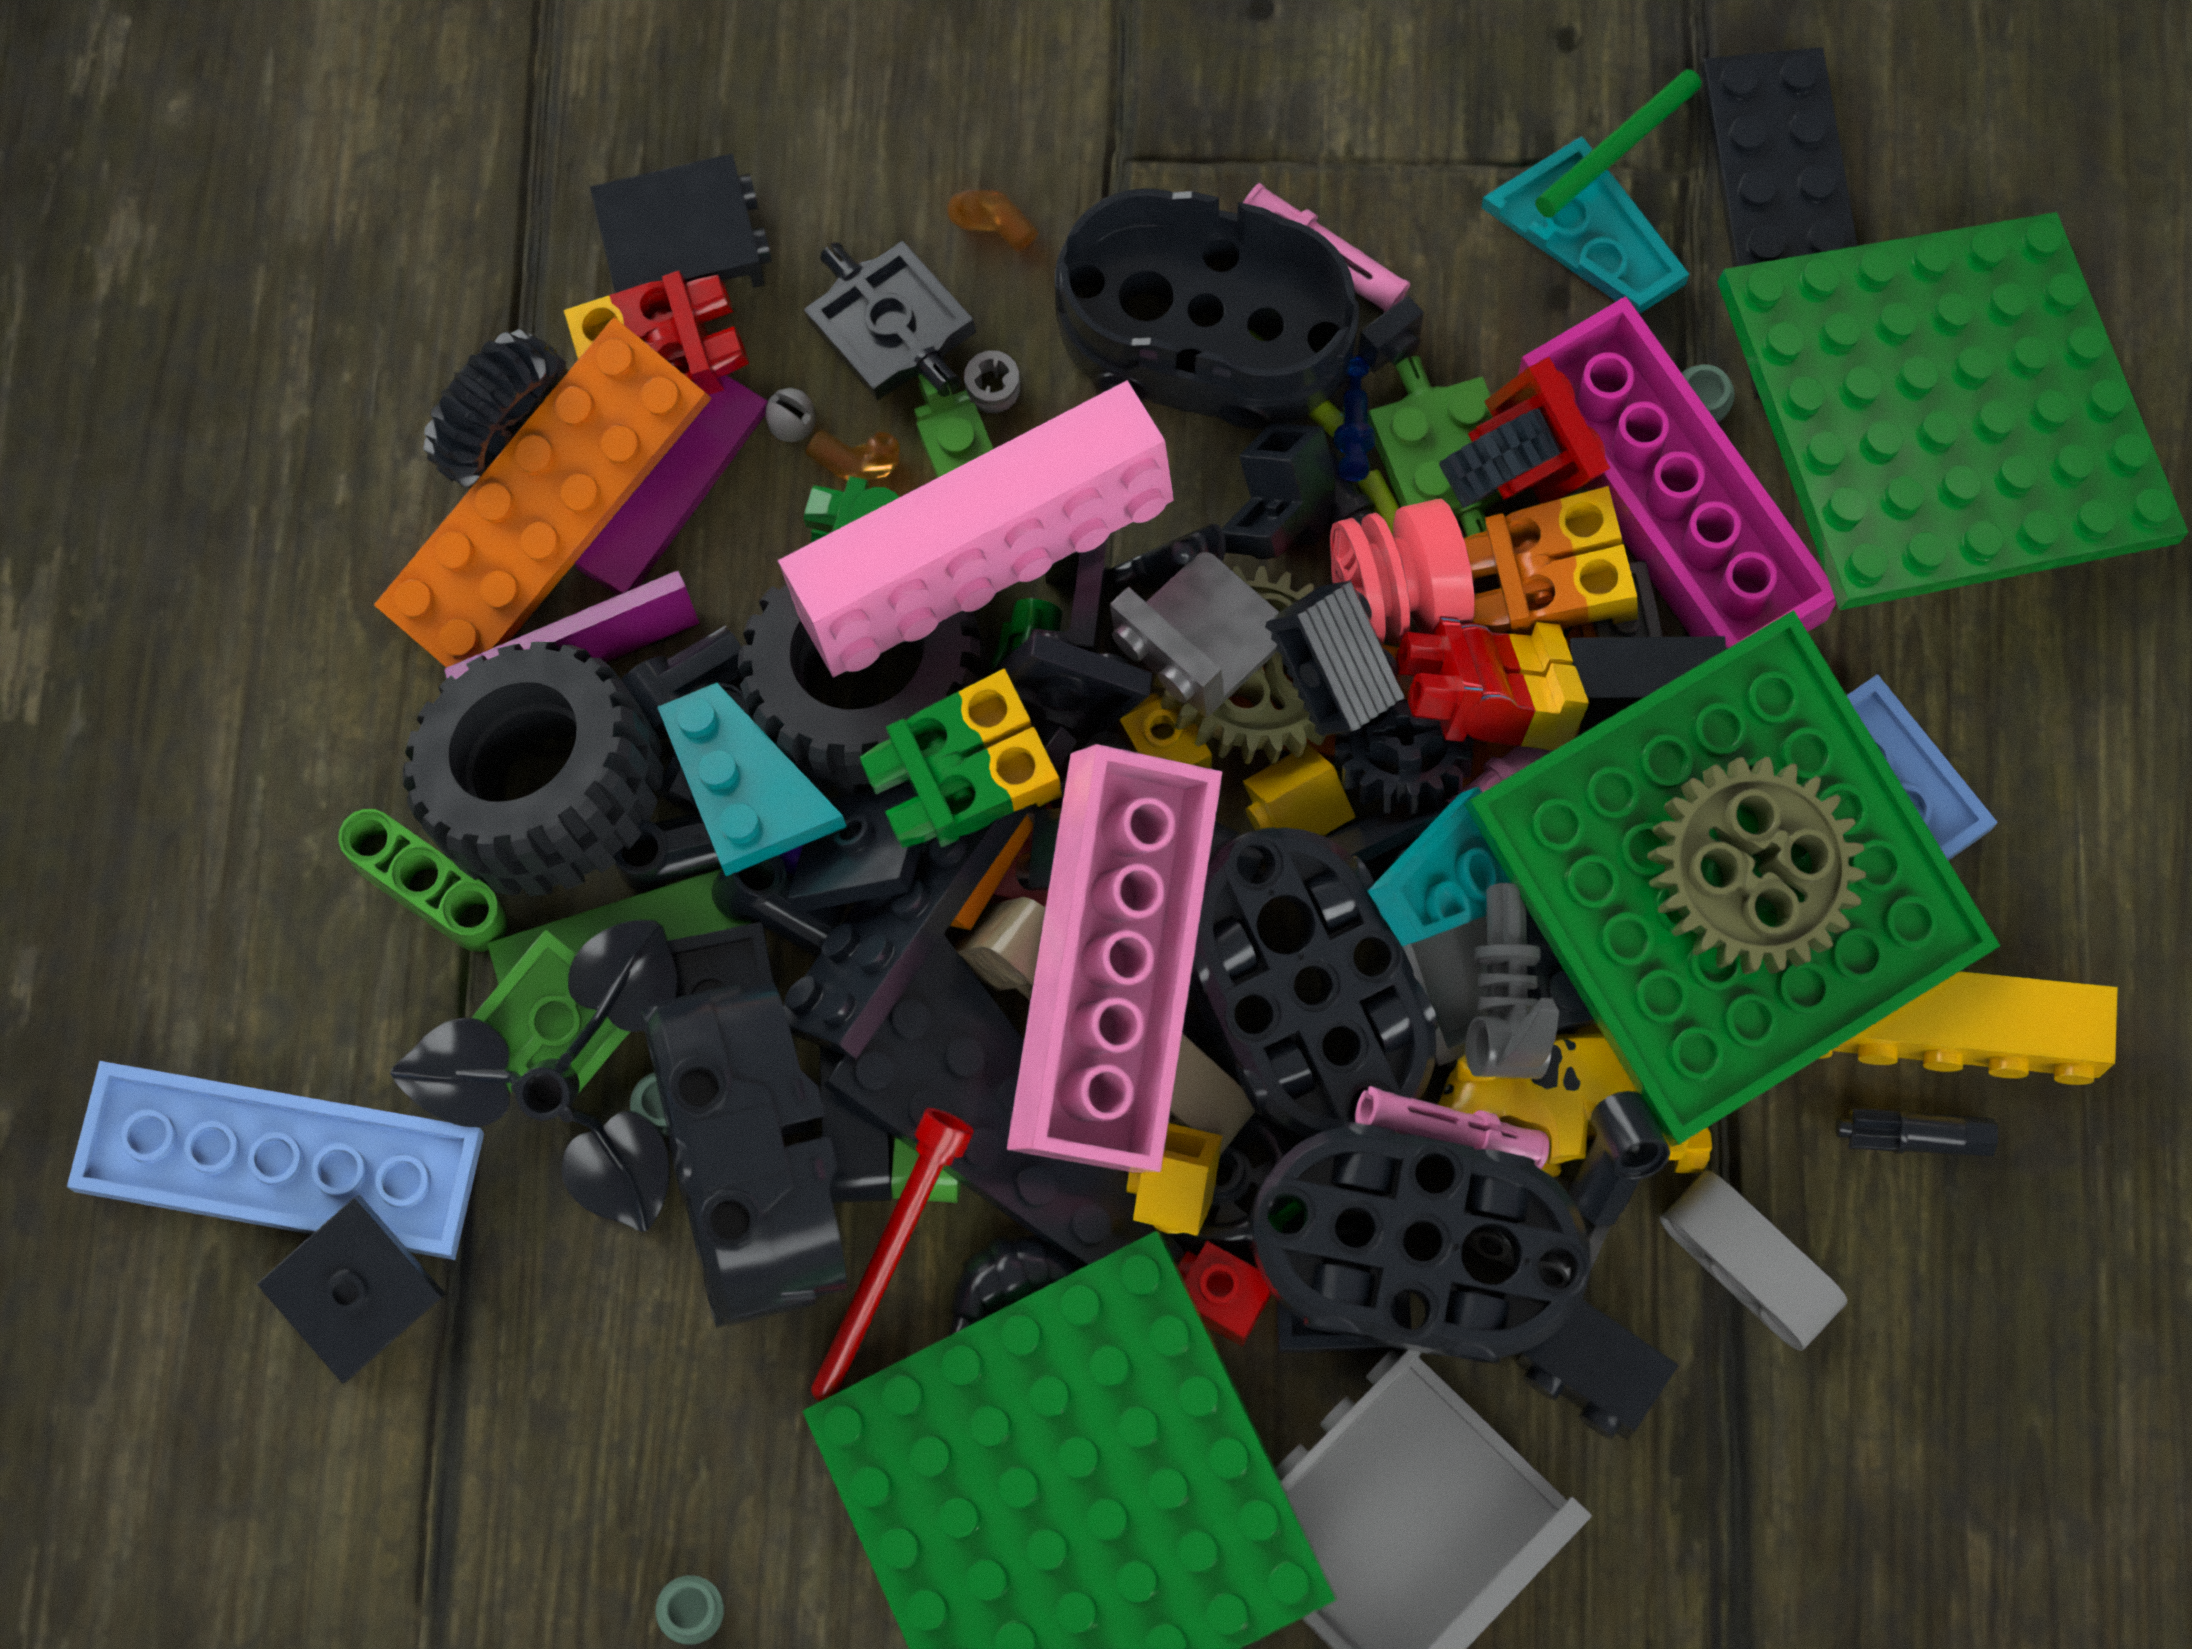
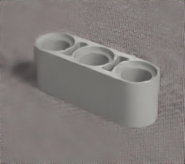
M1703 1171L1660 1216V1222L1665 1230L1683 1249L1773 1333L1798 1351H1803L1847 1304L1845 1294L1828 1275L1733 1187L1713 1172Z

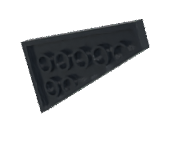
M943 934L858 1058L854 1059L844 1055L823 1086L913 1150H915L919 1141L915 1136V1131L927 1108L945 1111L968 1123L974 1129V1134L962 1157H955L952 1165H944L942 1170L1081 1268L1155 1231L1162 1234L1178 1267L1186 1253L1170 1233L1156 1229L1153 1225L1133 1220L1137 1194L1127 1192L1128 1177L1124 1171L1007 1150L1024 1039Z

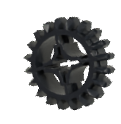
M519 329L512 333L506 331L500 334L495 342L490 340L484 343L477 355L469 356L467 364L461 371L454 372V379L448 388L441 391L442 398L440 402L431 409L430 416L433 419L425 426L424 435L426 438L423 450L428 454L427 459L437 466L436 470L451 482L456 481L464 488L468 487L471 489L567 374L566 361L556 354L557 350L544 340L538 339L536 336L527 334Z

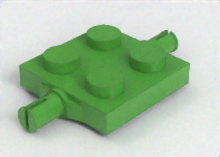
M1412 356L1410 362L1408 358H1405L1397 363L1395 367L1399 372L1408 396L1399 402L1369 410L1365 420L1400 507L1441 498L1450 506L1455 518L1461 521L1467 537L1485 532L1487 530L1484 511L1494 503L1503 500L1499 491L1462 508L1439 466L1440 461L1471 442L1468 436L1469 432L1493 418L1484 402L1491 396L1482 376L1448 387H1431L1421 364V358L1419 356ZM1523 490V491H1521V492H1519V493H1517V494H1515V495H1513V496H1511V497H1509V498H1512V497H1515V496H1518V495H1522V494H1524L1525 490Z
M547 929L471 1017L489 1023L504 1036L510 1047V1062L506 1070L516 1071L521 1076L543 1060L559 1059L597 1011L578 1004L571 997L568 990V974L571 963L578 952L571 950ZM608 1017L571 1065L579 1078V1093L631 1032L616 1027ZM507 1083L509 1091L511 1093V1083Z

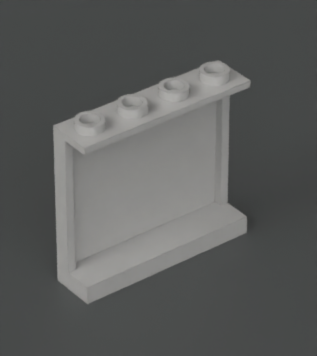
M1392 1349L1366 1376L1374 1386L1357 1404L1346 1396L1320 1423V1426L1327 1432L1321 1441L1310 1452L1302 1444L1298 1445L1276 1468L1278 1476L1339 1601L1302 1619L1331 1649H1466L1592 1517L1576 1499L1571 1497L1567 1501L1419 1358L1421 1352L1408 1350L1401 1357Z

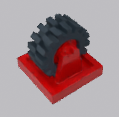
M1550 357L1528 367L1487 398L1484 402L1493 418L1468 433L1471 440L1470 443L1439 462V466L1462 508L1472 505L1497 491L1505 500L1529 487L1533 489L1540 504L1568 497L1611 469L1605 458V447L1601 437L1592 427L1587 426L1574 402L1575 394L1570 381L1561 371L1556 369Z

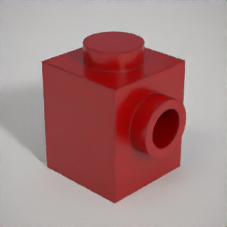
M1206 1241L1198 1256L1187 1251L1178 1265V1269L1206 1327L1243 1347L1273 1293L1264 1282L1259 1269Z

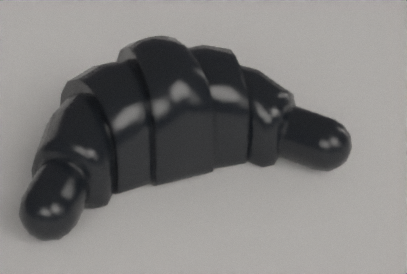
M1211 524L1114 566L1109 571L1108 583L1111 587L1118 590L1126 589L1139 582L1145 588L1158 587L1161 589L1185 565L1192 562L1199 553L1209 552L1222 562L1226 550L1225 536L1218 524Z
M1005 1235L992 1239L988 1242L989 1247L975 1253L962 1263L963 1272L956 1286L951 1306V1313L954 1316L948 1336L1078 1271L1079 1266L1036 1235L1012 1239Z

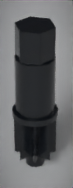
M1853 1108V1110L1849 1109V1118L1837 1119L1836 1136L1849 1138V1149L1893 1151L1895 1154H1903L1905 1151L1994 1156L1998 1145V1124L1993 1118L1912 1113L1906 1112L1905 1109L1897 1108L1895 1111Z

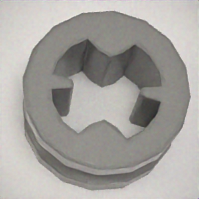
M985 351L977 354L969 361L965 369L964 381L965 390L971 403L974 402L978 410L986 413H999L1010 408L1020 394L1019 370L1016 362L1009 355L1000 351ZM994 371V378H997L999 373L1004 374L1005 376L1002 378L1003 389L991 393V387L987 386L985 391L981 390V375Z

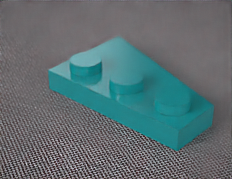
M1583 136L1483 197L1481 205L1483 210L1616 302L1626 296L1638 314L1687 283L1689 277L1687 270L1608 169L1552 218H1546L1539 213L1535 206L1536 198L1593 150Z

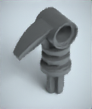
M1513 883L1490 885L1486 891L1487 945L1474 948V961L1477 964L1487 965L1488 974H1479L1477 976V987L1488 988V997L1478 998V1010L1488 1011V1017L1478 1016L1472 1020L1466 1037V1060L1470 1072L1476 1077L1540 1079L1545 1075L1550 1064L1551 1050L1558 1027L1559 1010L1553 998H1541L1539 1002L1538 999L1527 998V989H1536L1538 987L1537 976L1527 975V966H1536L1537 962L1541 960L1540 947L1527 945L1526 906L1520 898V891Z

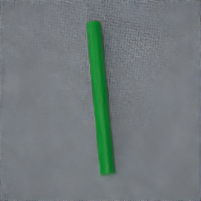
M1690 69L1684 70L1535 200V206L1539 213L1546 218H1552L1689 99L1701 88V79L1698 74Z

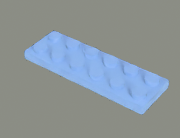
M99 1061L67 1187L76 1193L306 1234L316 1232L351 1199L361 1195L409 1252L455 1260L484 1132L478 1127H464L444 1121Z

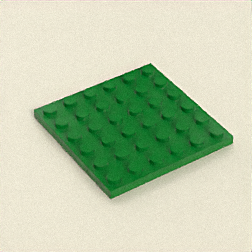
M2057 212L1724 269L1718 278V287L1839 610L2176 545L2189 533Z
M1794 610L1464 804L1507 877L1519 889L1521 900L1636 1090L1650 1107L1671 1147L1683 1143L2000 947L1999 942ZM1741 757L1746 761L1750 773L1755 763L1764 757L1771 758L1774 776L1791 763L1796 764V784L1800 786L1816 776L1819 777L1821 781L1815 797L1822 802L1829 797L1838 795L1841 800L1831 813L1835 821L1854 818L1856 822L1850 830L1842 834L1845 843H1858L1864 846L1862 852L1848 858L1849 866L1866 872V878L1849 884L1846 888L1855 893L1861 899V903L1852 909H1838L1850 923L1849 928L1839 933L1826 930L1833 943L1831 948L1818 953L1809 947L1811 961L1796 967L1787 957L1786 968L1773 974L1769 973L1763 958L1757 971L1743 974L1739 955L1730 965L1719 968L1716 967L1717 947L1712 946L1699 955L1693 954V946L1698 935L1693 930L1676 937L1673 935L1674 927L1682 918L1678 910L1669 913H1659L1657 909L1665 900L1671 897L1669 889L1650 887L1649 884L1650 880L1665 872V865L1647 859L1648 853L1656 848L1667 846V842L1652 832L1653 827L1662 821L1676 822L1666 812L1664 805L1675 797L1686 800L1681 786L1693 778L1705 785L1703 778L1705 770L1717 764L1727 775L1728 764ZM1738 805L1736 818L1739 825L1744 831L1756 834L1758 831L1756 814L1750 808ZM1710 829L1709 836L1716 842H1722L1718 838L1716 831ZM1793 844L1791 847V860L1794 866L1799 871L1809 874L1812 868V860L1809 853L1804 847ZM1754 854L1751 857L1754 859L1755 865L1751 872L1756 877H1760L1763 874L1760 873L1758 867L1762 860L1758 855ZM1703 857L1701 861L1703 878L1708 884L1721 888L1723 883L1721 867L1714 860ZM1791 889L1796 894L1798 901L1803 902L1804 895L1797 889ZM1757 896L1755 912L1758 919L1763 924L1774 927L1777 921V912L1774 905L1768 899Z
M1158 1231L1117 1250L802 1411L909 1649H1243L1339 1601L1162 1234Z

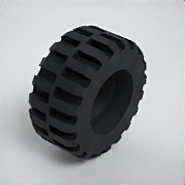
M787 584L780 590L774 586L770 587L759 600L763 614L762 616L753 614L749 617L743 631L747 645H744L739 650L738 669L743 678L740 686L754 722L821 793L828 792L831 785L836 786L839 796L873 789L859 757L878 744L889 740L886 726L903 718L906 721L919 711L980 681L990 672L988 658L973 611H960L939 622L937 627L926 637L913 642L903 641L918 649L923 656L913 679L896 696L884 703L865 709L846 710L825 705L809 695L813 678L824 661L797 614Z
M531 642L530 649L525 650L520 644L498 648L499 655L488 660L485 656L481 655L466 664L469 670L455 679L451 675L438 687L441 695L434 703L427 701L417 717V721L421 725L418 732L411 731L405 750L406 756L411 761L405 762L403 766V787L409 792L407 803L413 816L422 825V829L461 871L475 881L478 878L487 886H491L495 892L511 896L519 895L522 888L529 896L547 895L553 893V886L559 884L567 890L585 883L584 875L598 869L600 873H603L615 864L616 861L613 856L623 846L630 849L640 837L641 831L638 829V825L641 820H650L658 802L652 790H660L664 766L659 761L662 753L661 744L657 733L651 726L650 719L622 680L619 679L607 663L601 658H592L587 650L573 645H563L560 650L555 642ZM576 736L574 748L568 761L547 785L520 799L492 802L495 786L501 774L521 752L549 738Z

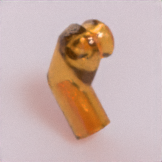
M964 191L954 195L948 203V217L955 225L970 231H998L1016 252L1027 248L1038 235V230L1012 201L1000 191Z
M821 429L809 442L806 455L846 482L849 476L870 480L888 476L899 463L900 444L893 435L886 432H876L873 437L867 440V444L851 448L826 430Z

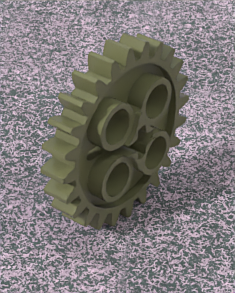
M1234 566L1232 569L1238 577L1279 612L1300 600L1314 589V585L1309 583L1298 592L1291 590V573L1285 572L1277 584L1269 583L1265 566H1259L1254 581H1246L1239 566ZM1278 652L1263 665L1265 671L1262 667L1258 669L1231 695L1242 696L1250 700L1254 705L1252 708L1238 707L1228 698L1209 717L1205 718L1187 701L1185 703L1178 701L1167 690L1164 691L1160 704L1162 709L1181 708L1175 724L1178 730L1192 724L1199 727L1195 745L1199 747L1211 737L1220 740L1218 756L1224 758L1229 753L1233 745L1241 747L1245 764L1251 763L1256 749H1264L1271 764H1275L1279 759L1283 745H1286L1289 751L1298 758L1303 754L1307 744L1306 738L1320 746L1326 735L1320 736L1314 732L1315 724L1309 720L1310 713L1303 709L1304 701L1298 697L1299 690L1285 676L1288 667L1282 663V655ZM1154 673L1152 679L1153 686L1165 688L1160 682L1158 675ZM1270 699L1274 702V704H1275L1278 708H1280V709H1282V710H1277V709H1275V708L1273 707V705H1272Z
M1743 757L1737 758L1728 764L1727 775L1716 764L1703 772L1705 785L1695 778L1682 785L1681 789L1686 800L1675 797L1664 805L1666 812L1676 822L1662 821L1654 826L1652 830L1656 836L1667 842V846L1654 849L1648 853L1647 859L1655 863L1665 865V872L1650 880L1649 884L1650 887L1669 889L1671 897L1665 900L1657 909L1659 913H1669L1678 910L1682 918L1674 927L1673 935L1676 937L1693 930L1698 935L1692 953L1695 955L1707 951L1712 946L1717 947L1716 967L1719 968L1730 965L1739 955L1743 974L1757 971L1761 965L1762 958L1769 973L1773 974L1786 968L1787 957L1796 967L1811 961L1809 947L1818 953L1831 948L1833 943L1826 930L1839 933L1850 926L1846 917L1838 909H1852L1861 903V899L1855 893L1846 889L1847 885L1866 878V872L1849 866L1848 858L1862 852L1864 846L1858 843H1845L1842 835L1856 823L1854 818L1835 821L1831 814L1838 806L1841 798L1835 795L1821 802L1815 797L1821 781L1817 776L1801 786L1796 784L1797 765L1793 763L1781 769L1774 776L1770 757H1764L1756 762L1751 773ZM1738 805H1744L1756 814L1758 819V831L1756 834L1744 831L1739 825L1736 818ZM1714 829L1722 842L1714 841L1709 836V830ZM1793 844L1804 847L1809 853L1812 860V868L1809 874L1799 871L1794 866L1791 860V847ZM1754 854L1758 855L1762 860L1758 867L1760 873L1763 874L1760 877H1756L1751 872L1755 865V861L1751 857ZM1703 857L1714 860L1721 867L1723 872L1721 888L1708 884L1701 873ZM1791 889L1799 890L1804 895V901L1799 902L1796 894ZM1757 896L1768 899L1774 905L1777 912V921L1774 927H1769L1758 919L1755 912Z

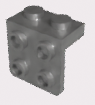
M1202 552L1196 555L1192 562L1185 565L1147 602L1128 587L1110 603L1114 628L1112 637L1119 648L1134 661L1139 662L1141 660L1158 675L1162 685L1174 698L1182 703L1187 701L1205 718L1209 717L1277 653V644L1271 640L1272 632L1266 629L1265 625L1266 621L1278 614L1279 611L1209 552Z

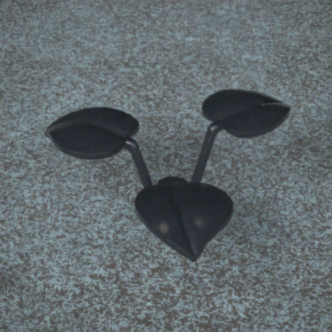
M654 920L625 921L603 930L585 943L578 951L569 970L568 990L575 1002L597 1011L559 1059L543 1060L533 1066L523 1076L516 1071H507L506 1069L510 1062V1047L504 1036L485 1021L467 1017L456 1018L444 1022L431 1030L404 1058L392 1067V1078L404 1093L424 1110L444 1121L459 1126L481 1127L502 1118L510 1106V1091L507 1083H511V1090L516 1093L517 1103L527 1116L543 1121L553 1119L559 1115L562 1121L566 1123L573 1121L589 1127L591 1132H585L576 1136L566 1147L563 1155L561 1173L568 1192L583 1208L595 1215L624 1223L641 1232L647 1231L654 1224L664 1205L670 1183V1156L665 1139L657 1126L648 1118L635 1111L617 1113L603 1126L596 1116L574 1109L572 1103L578 1096L580 1084L578 1075L571 1065L607 1017L616 1027L624 1031H642L644 1026L641 1008L652 1006L653 1003L677 998L679 987L678 971L664 927Z

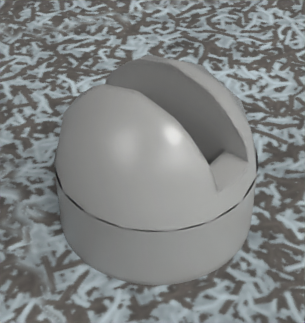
M791 387L778 390L769 399L766 406L765 415L768 428L776 438L782 441H800L806 438L814 429L816 423L814 405L802 390ZM787 403L803 412L804 415L800 420L795 414L781 405Z

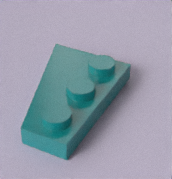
M718 683L658 706L726 876L847 827L843 815Z
M1479 786L1459 793L1368 890L1381 916L1387 921L1402 947L1487 916L1486 891L1488 887L1499 883H1511L1464 805L1470 799L1482 793Z

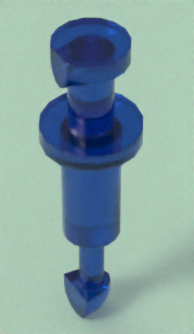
M1356 356L1352 360L1348 373L1350 376V390L1345 392L1343 396V424L1338 426L1334 433L1336 448L1345 453V457L1339 462L1338 472L1343 479L1355 482L1361 481L1369 475L1370 464L1365 453L1375 446L1376 441L1374 429L1367 424L1368 396L1366 392L1361 390V377L1369 373V366L1360 356Z

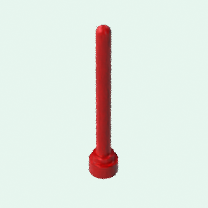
M927 1108L915 1131V1136L919 1140L915 1150L919 1153V1157L812 1384V1395L819 1402L838 1393L943 1166H951L955 1157H962L974 1134V1129L968 1123L950 1113L939 1109Z

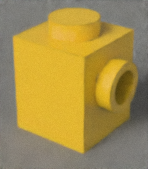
M1150 694L1149 697L1119 720L1120 737L1125 741L1130 752L1211 769L1212 754L1206 743L1199 747L1195 745L1198 733L1196 725L1192 724L1178 730L1175 724L1181 708L1162 709L1160 706L1162 697L1160 698L1158 694Z
M1309 744L1305 746L1301 757L1297 758L1291 753L1277 761V763L1268 766L1243 781L1253 803L1246 807L1245 810L1255 830L1269 827L1294 828L1326 837L1327 833L1356 817L1334 766Z
M1168 1123L1161 1171L1129 1172L1127 1192L1137 1194L1133 1220L1153 1225L1156 1229L1165 1233H1187L1198 1236L1212 1205L1223 1136Z

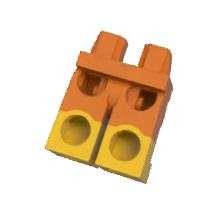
M1609 486L1521 509L1505 517L1504 513L1485 517L1487 531L1463 538L1471 566L1472 579L1496 574L1499 589L1474 594L1473 623L1484 625L1491 632L1502 633L1510 631L1511 634L1531 636L1536 622L1560 624L1563 631L1571 626L1611 618L1613 624L1638 619L1637 593L1624 544L1622 545V536Z

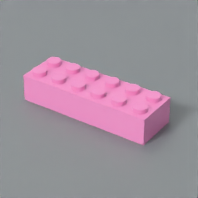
M1127 380L778 560L797 614L832 677L834 678L845 671L855 672L862 670L874 663L880 656V653L903 641L913 642L926 637L937 627L939 622L960 611H975L989 603L995 596V593L1018 581L1029 582L1041 577L1051 568L1053 563L1076 551L1082 553L1097 548L1112 532L1132 522L1142 523L1156 517L1163 511L1166 504L1174 501L1165 439Z
M1098 744L1070 754L1007 1150L1132 1173L1161 1171L1222 771Z

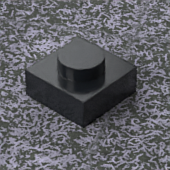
M1408 295L1361 331L1358 358L1373 374L1389 361L1393 365H1397L1401 360L1408 358L1421 342L1420 332L1424 312Z

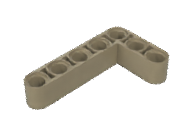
M1020 897L985 906L971 931L964 929L952 943V946L988 993L1016 988L1031 1001L1046 908L1028 897ZM1182 1033L1168 1123L1222 1135L1221 1155L1254 1114L1255 1110L1247 1099L1242 1087Z

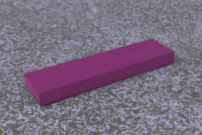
M721 376L725 390L709 395L712 398L578 558L575 562L577 570L616 595L639 587L764 418L768 404L766 399L729 376Z
M676 571L447 667L444 671L447 678L452 675L457 679L469 670L466 664L483 655L488 660L499 655L498 648L513 644H520L524 650L530 649L531 642H555L560 650L563 645H573L587 650L592 658H601L607 663L699 624L681 575L679 571Z

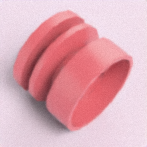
M1435 499L1397 509L1393 521V535L1385 519L1378 513L1368 514L1363 517L1361 526L1353 518L1337 521L1332 524L1330 556L1333 584L1351 580L1355 589L1367 599L1372 611L1370 622L1382 646L1385 638L1392 645L1401 643L1404 633L1410 631V614L1418 630L1424 634H1434L1440 616L1459 618L1461 625L1472 623L1474 617V587L1468 553L1458 521L1450 506L1443 499Z

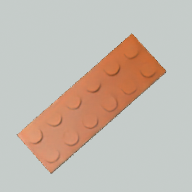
M613 317L376 601L374 606L446 668L509 642L712 398Z

